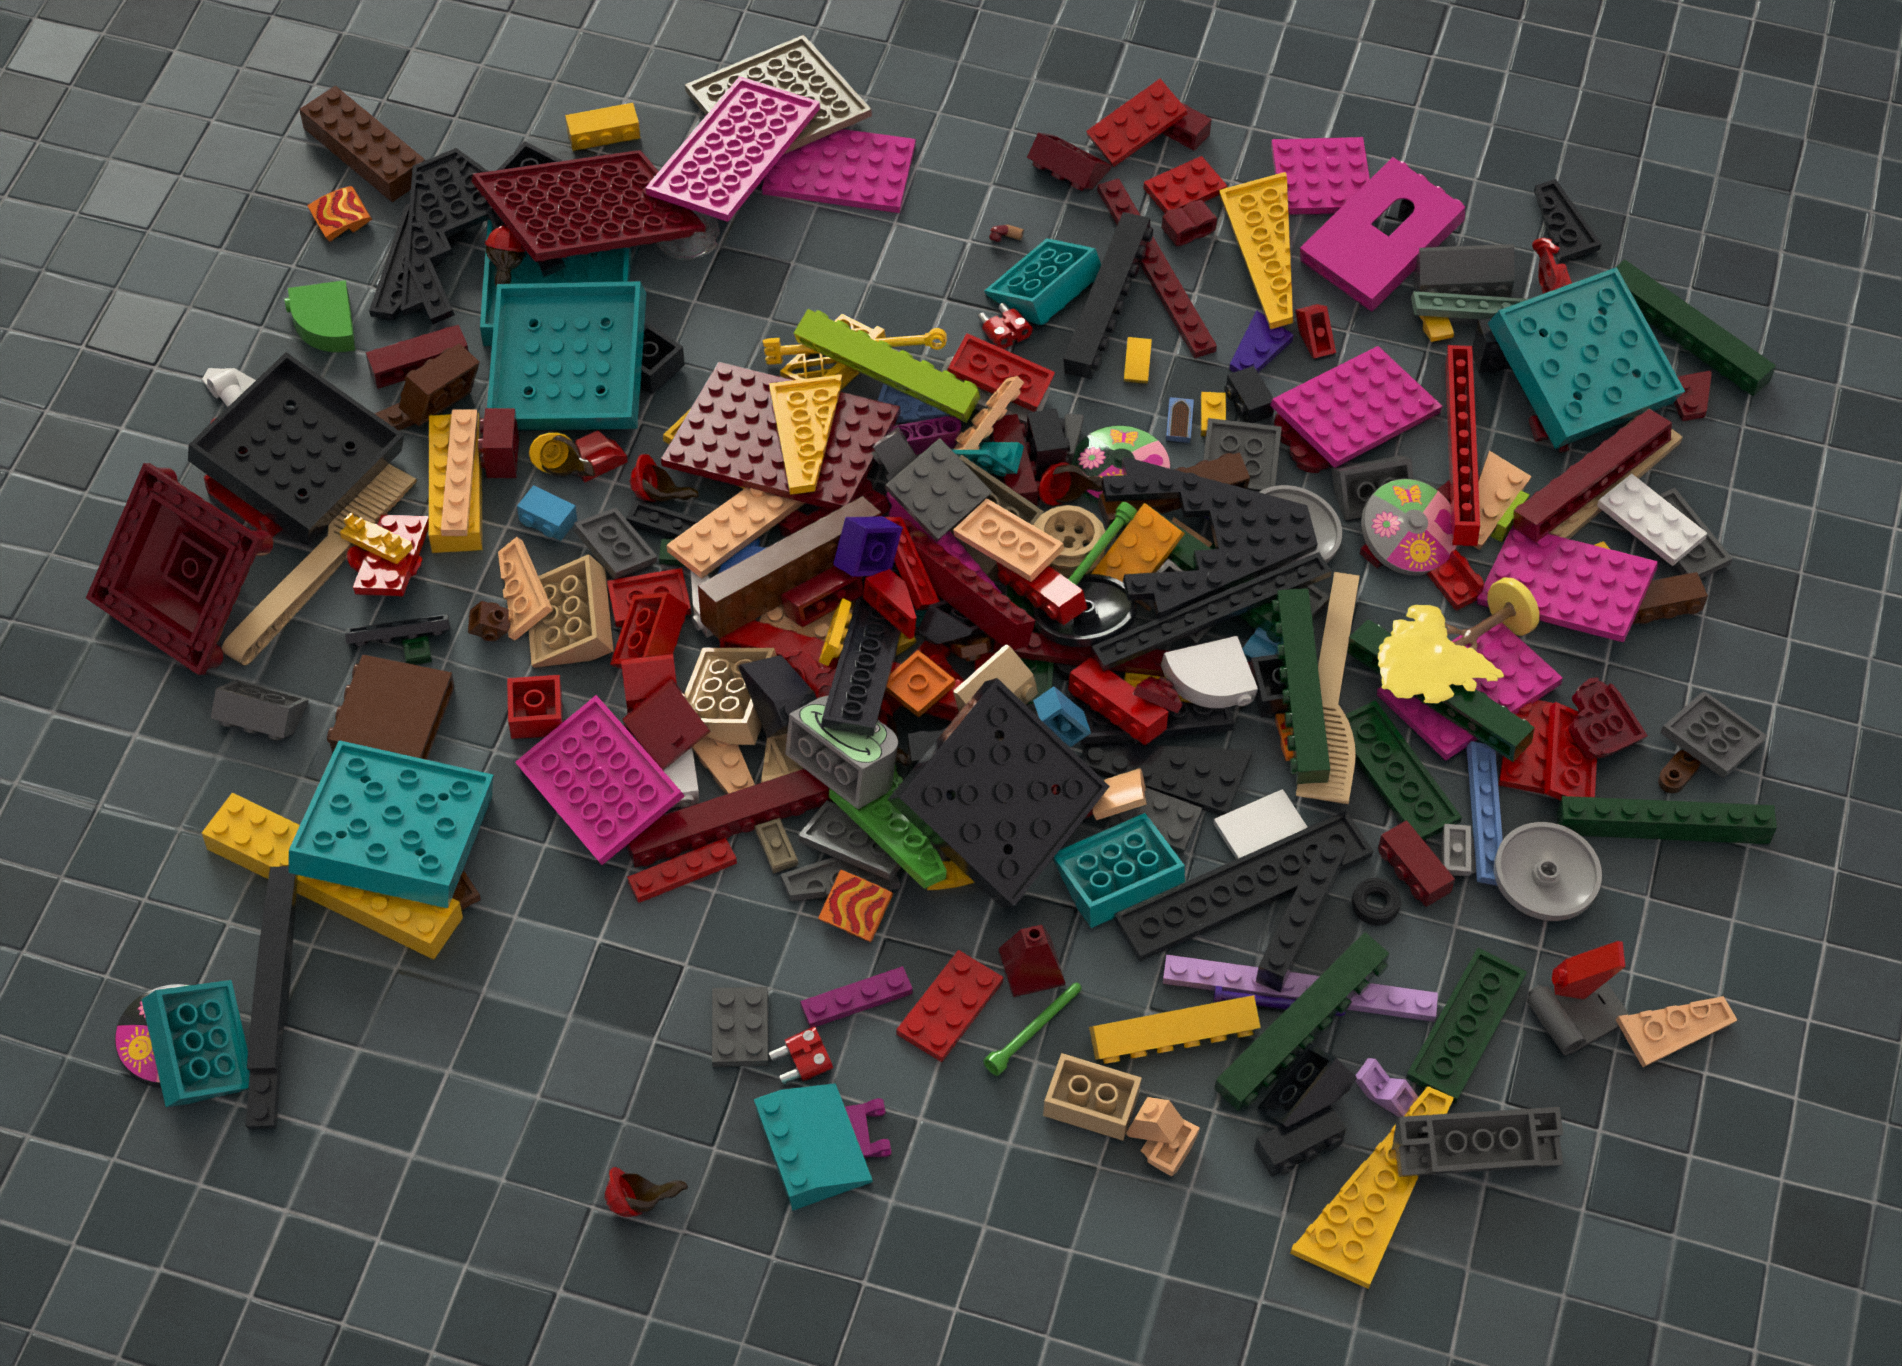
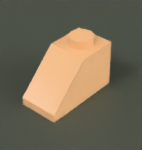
M1147 1097L1126 1134L1132 1138L1172 1144L1184 1120L1169 1100Z

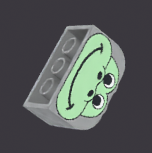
M828 696L820 697L789 714L785 754L855 808L860 809L891 789L898 746L897 736L880 721L877 722L874 736L821 727Z

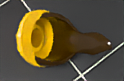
M546 433L538 436L532 442L529 450L530 461L541 471L555 476H566L574 471L578 472L582 477L595 476L592 464L588 460L581 458L579 448L565 434Z

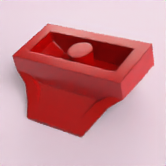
M599 430L575 441L581 458L588 460L595 471V476L582 477L579 474L584 483L628 462L627 455L617 442L607 438Z

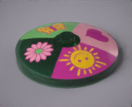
M1109 426L1088 434L1080 441L1076 447L1072 465L1079 467L1087 476H1099L1102 478V476L1124 475L1122 468L1123 457L1170 468V459L1164 446L1151 434L1130 426ZM1087 490L1084 496L1098 505L1099 494L1103 491Z

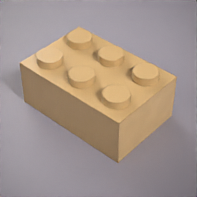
M1061 1053L1044 1101L1043 1116L1123 1141L1140 1093L1142 1078Z

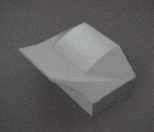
M1444 824L1441 862L1451 875L1470 876L1472 873H1476L1474 839L1471 836V826Z

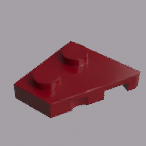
M1711 371L1677 376L1685 390L1674 402L1681 421L1705 417L1708 406Z
M1150 676L1137 684L1133 695L1177 714L1182 706L1178 693L1173 687V682L1164 677L1157 679Z

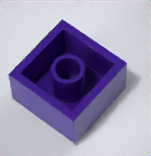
M883 516L845 517L833 565L853 577L872 576L888 569L892 570L903 527Z

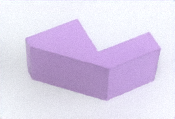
M1368 1058L1356 1074L1357 1079L1355 1081L1365 1095L1398 1117H1404L1418 1098L1405 1079L1389 1078L1376 1059Z

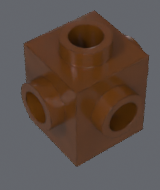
M480 601L469 612L468 633L482 637L486 641L498 640L510 628V620L508 619L509 609L501 607L497 603Z

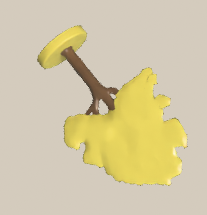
M1504 577L1491 585L1487 598L1492 615L1476 626L1463 630L1445 623V618L1438 607L1431 605H1413L1409 607L1406 616L1415 619V621L1394 620L1392 636L1386 637L1384 643L1379 646L1378 666L1382 676V688L1384 690H1391L1397 698L1409 699L1414 695L1424 694L1425 703H1439L1454 696L1453 691L1449 687L1451 684L1463 685L1466 691H1475L1477 682L1472 678H1486L1487 682L1498 681V678H1502L1504 674L1484 658L1482 654L1476 652L1478 646L1476 641L1481 635L1501 622L1518 636H1523L1533 631L1539 623L1540 612L1531 591L1514 578ZM1459 634L1463 637L1458 641L1451 642L1447 635ZM1467 644H1472L1470 648L1465 647Z

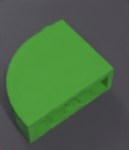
M346 280L288 288L289 298H285L287 313L291 312L296 332L303 341L316 349L327 352L356 351Z

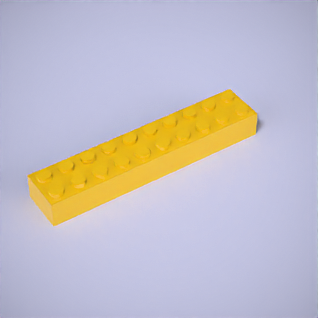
M231 793L203 830L202 836L207 850L268 879L270 867L289 866V848L300 825ZM298 875V894L433 960L463 919L460 902L453 898L449 907L444 908Z

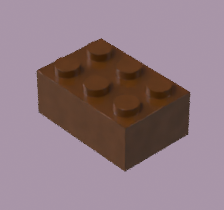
M460 343L451 349H445L440 356L435 359H429L421 368L411 370L406 375L398 408L418 426L429 420V416L441 413L471 393L480 361Z

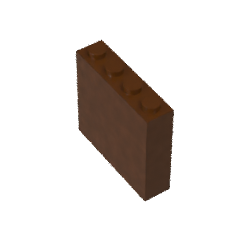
M362 654L359 664L356 663L354 665L352 682L345 688L343 705L337 708L335 725L330 727L328 731L327 742L330 743L332 753L340 740L427 760L455 687L452 672Z

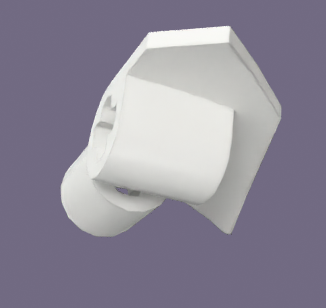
M208 368L202 379L215 398L220 397L227 407L256 381L235 368Z

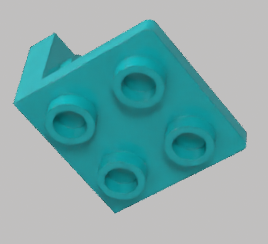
M980 442L979 450H952L958 457L963 455L989 474L1006 476V474H1017L1024 446L1019 442Z

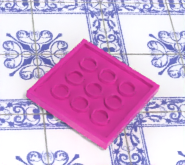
M1363 137L1272 139L1271 149L1275 175L1286 172L1289 215L1334 214L1370 180Z

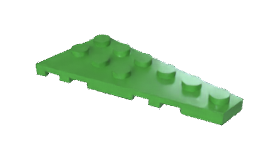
M896 765L891 789L860 809L855 808L830 788L829 797L924 889L946 879L947 870L930 840L888 801V798L903 781L902 777H899L896 772Z

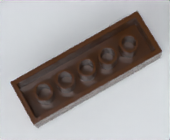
M336 85L299 109L303 128L388 200L394 202L411 190L413 166L425 161V159Z

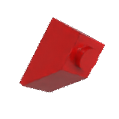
M1316 304L1295 310L1299 333L1312 358L1315 359L1336 353L1327 306Z

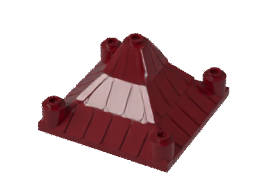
M143 463L86 599L196 674L205 675L207 669L217 668L223 661V651L216 643L219 641L224 625L230 616L232 607L249 573L250 566H252L256 556H266L271 552L273 538L265 530L248 529L178 483L177 475L171 468H157L151 463Z

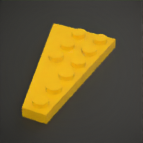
M842 374L769 384L790 495L814 492L816 490L843 382Z

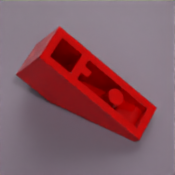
M891 569L865 578L863 599L909 639L914 638L916 615L905 581Z
M1616 941L1565 959L1553 969L1552 983L1554 984L1555 995L1586 999L1625 968L1623 942Z

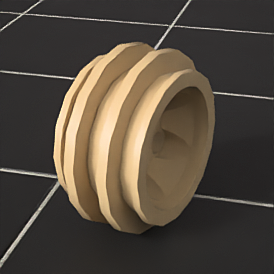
M1070 505L1050 509L1040 515L1033 525L1063 543L1064 551L1048 566L1065 578L1073 574L1105 533L1103 523L1093 513L1081 507ZM1105 549L1096 559L1093 565L1089 568L1086 574L1090 573L1096 568V566L1104 557Z

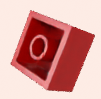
M560 675L507 678L508 724L511 739L546 737L563 723Z

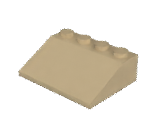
M588 554L538 576L553 610L529 629L531 665L536 668L592 661L613 652L605 568Z
M702 648L685 695L687 701L711 731L706 735L707 737L731 745H755L762 724L738 666L775 657L777 654L774 648Z

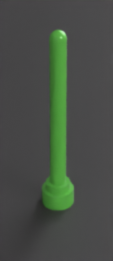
M1121 502L1116 509L1115 520L1068 579L1069 581L1077 585L1121 527L1133 520L1137 510L1127 502Z
M1077 982L1073 983L1001 1051L991 1052L985 1057L983 1063L987 1070L993 1075L999 1076L1007 1068L1008 1059L1081 991V985Z

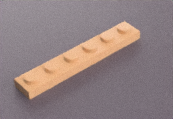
M452 409L441 523L442 536L468 535L478 422L477 410Z

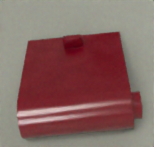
M672 679L622 718L625 722L623 726L632 736L636 737L645 751L663 771L711 732L687 701L686 695Z

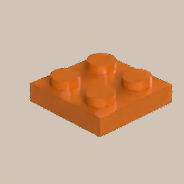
M917 650L890 674L886 692L917 717H920L956 684L953 677Z

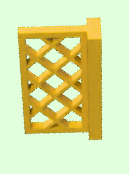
M841 314L835 320V322L837 320L843 321L856 332L858 330L866 332L870 335L871 339L886 338L885 330L878 326L871 329L844 314ZM817 353L798 354L780 370L781 377L791 380L842 374L841 390L860 373L840 362L837 363V361L829 357H823L821 353H819L820 358L806 360V358L811 354ZM837 363L830 369H824V364ZM821 365V370L807 372V367ZM804 368V373H791L794 369Z

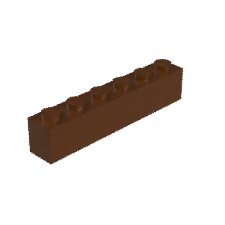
M1240 452L1235 454L1226 453L1212 461L1203 460L1189 468L1179 467L1175 469L1248 489L1250 476ZM1102 492L1099 494L1098 507L1107 529L1115 520L1116 509L1121 502L1129 503L1137 512L1144 503L1161 514L1181 509L1179 498L1105 502Z

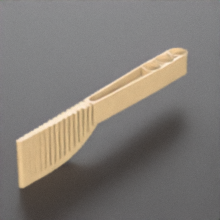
M388 464L328 525V536L226 638L222 646L223 654L245 666L252 662L347 559L349 548L357 546L341 538L339 532L346 526L344 519L352 513L354 518L356 516L361 517L363 520L377 525L381 515H387V512H390L392 507L413 487L417 479Z
M1334 572L1318 664L1330 775L1328 783L1298 784L1296 796L1349 804L1355 767V742L1350 724L1338 703L1359 575Z

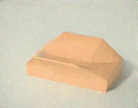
M1184 1120L1172 1144L1147 1140L1141 1152L1148 1158V1163L1173 1176L1190 1152L1200 1128Z

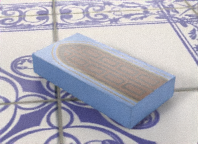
M1170 397L1166 441L1190 443L1193 399Z

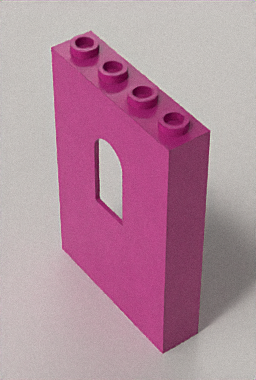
M1392 157L1300 247V261L1373 312L1415 270L1419 248L1438 247L1465 220V206L1460 200L1453 199L1446 194L1441 187L1430 183L1425 176L1411 170L1405 162L1398 161ZM1399 199L1411 201L1415 207L1414 212L1389 237L1371 225L1395 201Z

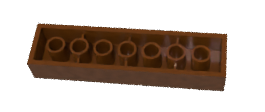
M862 496L698 585L701 623L720 639L741 626L754 621L761 615L774 610L783 604L781 594L834 567L833 564L845 517L881 516V512Z

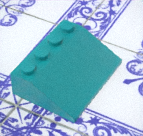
M1046 238L985 289L984 292L997 303H1005L1010 309L1018 310L1027 322L1043 325L1055 313L1062 310L1074 297L1080 295L1081 291L1088 285L1095 282L1101 262L1096 248Z
M1146 813L1059 850L1053 857V861L1078 911L1090 928L1113 919L1114 914L1185 882V865Z
M232 980L155 990L141 999L166 1107L191 1104L249 1089L250 1071L247 1069L248 1048Z
M836 1083L784 1089L754 1099L759 1121L792 1211L873 1182Z

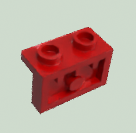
M1456 549L1451 551L1450 558L1444 564L1427 573V576L1456 611L1477 601L1479 594L1483 592L1484 582L1482 577L1473 571L1469 566L1468 560L1461 556Z

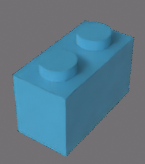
M534 485L517 505L519 521L523 525L533 527L541 531L545 536L553 537L559 541H562L577 521L576 506Z
M1052 687L1033 700L1039 718L1069 747H1072L1091 734L1084 711L1056 687Z

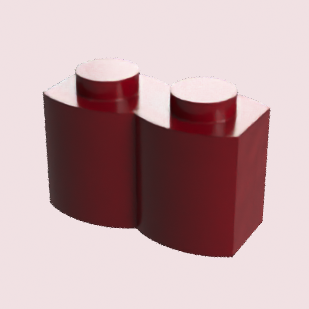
M1202 200L1187 203L1183 208L1166 212L1162 218L1161 228L1176 246H1182L1193 241L1195 238L1205 237L1216 230L1217 217Z

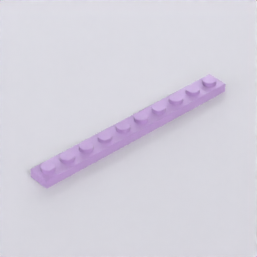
M1166 955L1163 984L1214 991L1216 985L1222 986L1223 991L1297 1000L1320 976L1291 972L1280 993L1256 982L1258 967ZM1370 983L1362 995L1359 996L1356 993L1350 999L1352 1003L1347 1010L1435 1022L1438 993Z

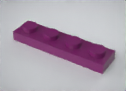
M902 966L800 1001V1006L809 1028L911 995L913 994V988Z

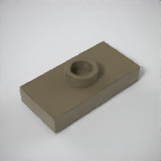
M780 818L755 826L756 835L773 874L798 866V859Z

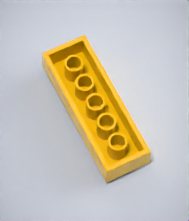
M479 413L467 536H442L441 533L452 414L429 416V540L432 553L483 550L481 453L478 452V439L482 438V433H480Z

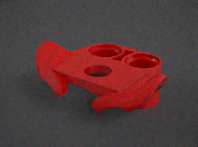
M1548 238L1534 240L1532 247L1540 257L1538 277L1543 294L1572 284L1567 266L1564 263L1556 264L1553 254H1557L1560 248L1552 244V240Z

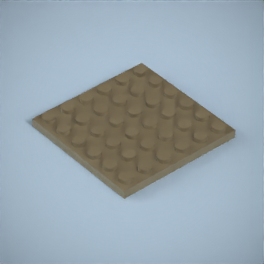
M804 35L685 84L686 93L705 115L711 111L739 76L819 101L820 110L785 153L872 116L871 108Z

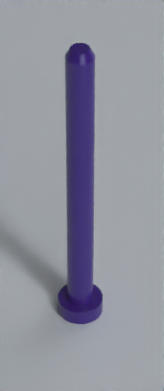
M1216 985L1213 996V1003L1254 995L1256 1006L1286 1010L1296 1001L1294 999L1223 991L1222 986ZM1337 1012L1334 1016H1343L1345 1012L1342 1014Z

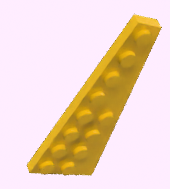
M1286 172L1219 190L1220 198L1270 329L1292 324L1293 302Z
M1427 1087L1404 1116L1447 1114L1454 1097ZM1396 1124L1387 1137L1377 1145L1370 1157L1360 1165L1343 1185L1330 1204L1326 1205L1313 1224L1309 1225L1296 1244H1293L1290 1254L1369 1289L1419 1176L1399 1177L1396 1151L1392 1150Z

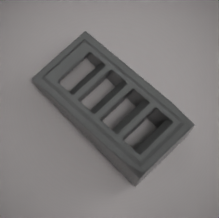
M1066 414L1063 419L1065 424L1064 438L1068 437L1070 442V452L1066 454L1070 465L1073 461L1084 421V415Z

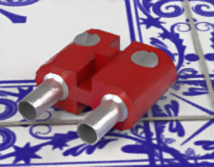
M1005 303L999 305L1002 318L994 316L989 319L984 312L978 315V319L983 323V332L995 346L1002 349L1013 345L1012 340L1020 342L1028 338L1033 331L1032 326L1019 311L1010 309Z
M815 1026L784 1039L785 1046L769 1052L772 1061L790 1054L796 1065V1069L779 1076L783 1085L799 1077L804 1082L834 1068Z

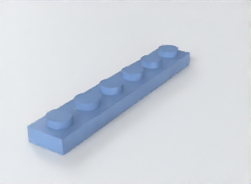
M1471 741L1467 745L1477 882L1498 886L1494 876V859L1503 838L1495 750L1488 745Z

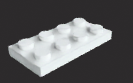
M1632 473L1598 500L1597 506L1672 566L1705 540L1707 532Z

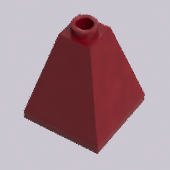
M1043 925L1020 929L998 948L1013 997L1065 986L1066 982L1051 936Z

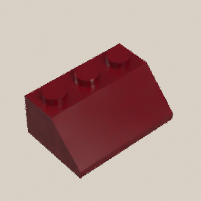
M1038 132L1027 155V158L1033 161V166L1044 171L1046 168L1053 171L1051 174L1053 177L1062 181L1066 178L1072 181V187L1081 191L1084 188L1093 189L1112 167L1111 164L1056 135Z

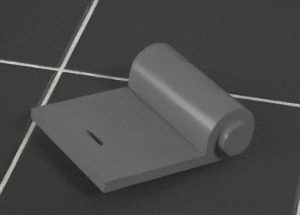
M1607 982L1586 999L1555 995V989L1551 990L1549 986L1543 987L1542 985L1536 986L1528 993V1005L1563 1055L1572 1054L1620 1028L1615 1019L1618 1016L1630 1015Z

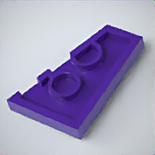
M1256 310L1230 362L1229 370L1234 373L1254 366L1259 373L1293 341L1294 335L1283 327L1270 329L1265 315Z

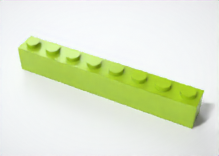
M807 309L794 331L798 343L954 416L967 423L980 400L979 391L975 384L966 380L964 382L957 380L952 373L943 370V372L934 369L935 367L925 360L919 362L913 359V356L904 350L898 352L892 349V346L882 340L877 342L871 339L870 335L861 330L856 332L850 329L843 321L837 320L835 322L819 310L814 312Z

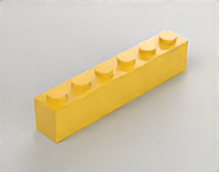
M1252 995L1091 1026L1089 1030L1095 1060L1103 1059L1104 1064L1120 1061L1119 1055L1129 1053L1132 1059L1147 1056L1146 1050L1157 1048V1053L1173 1051V1045L1183 1043L1184 1048L1199 1046L1200 1040L1210 1038L1211 1043L1227 1040L1226 1035L1237 1033L1238 1038L1254 1035L1253 1029L1261 1027L1255 997Z

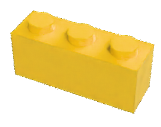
M633 103L565 115L572 151L640 138L639 121Z

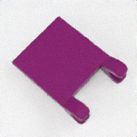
M877 1098L864 1104L846 1106V1112L864 1158L890 1156L892 1151L888 1139H881L870 1144L866 1116L877 1117L885 1114L883 1099Z

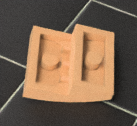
M1141 768L1105 779L1104 781L1110 787L1092 810L1095 819L1099 820L1147 805L1144 793L1146 788Z

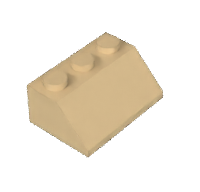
M1005 645L953 691L958 711L960 712L985 681L998 678L1026 705L1038 694L1034 675L1013 649Z

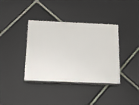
M1283 789L1215 818L1213 822L1235 859L1308 828Z

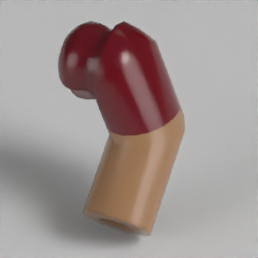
M1011 225L993 226L990 229L989 239L1000 242L1003 235L1021 241L1024 229Z

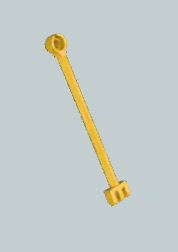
M934 328L929 333H925V335L877 338L873 340L877 342L879 340L885 341L892 347L925 345L939 350L946 345L947 334L943 329ZM780 338L763 340V346L767 347L764 349V354L768 356L765 358L768 365L782 364L783 355L819 353L802 344L781 346ZM939 339L941 342L935 343L933 340Z

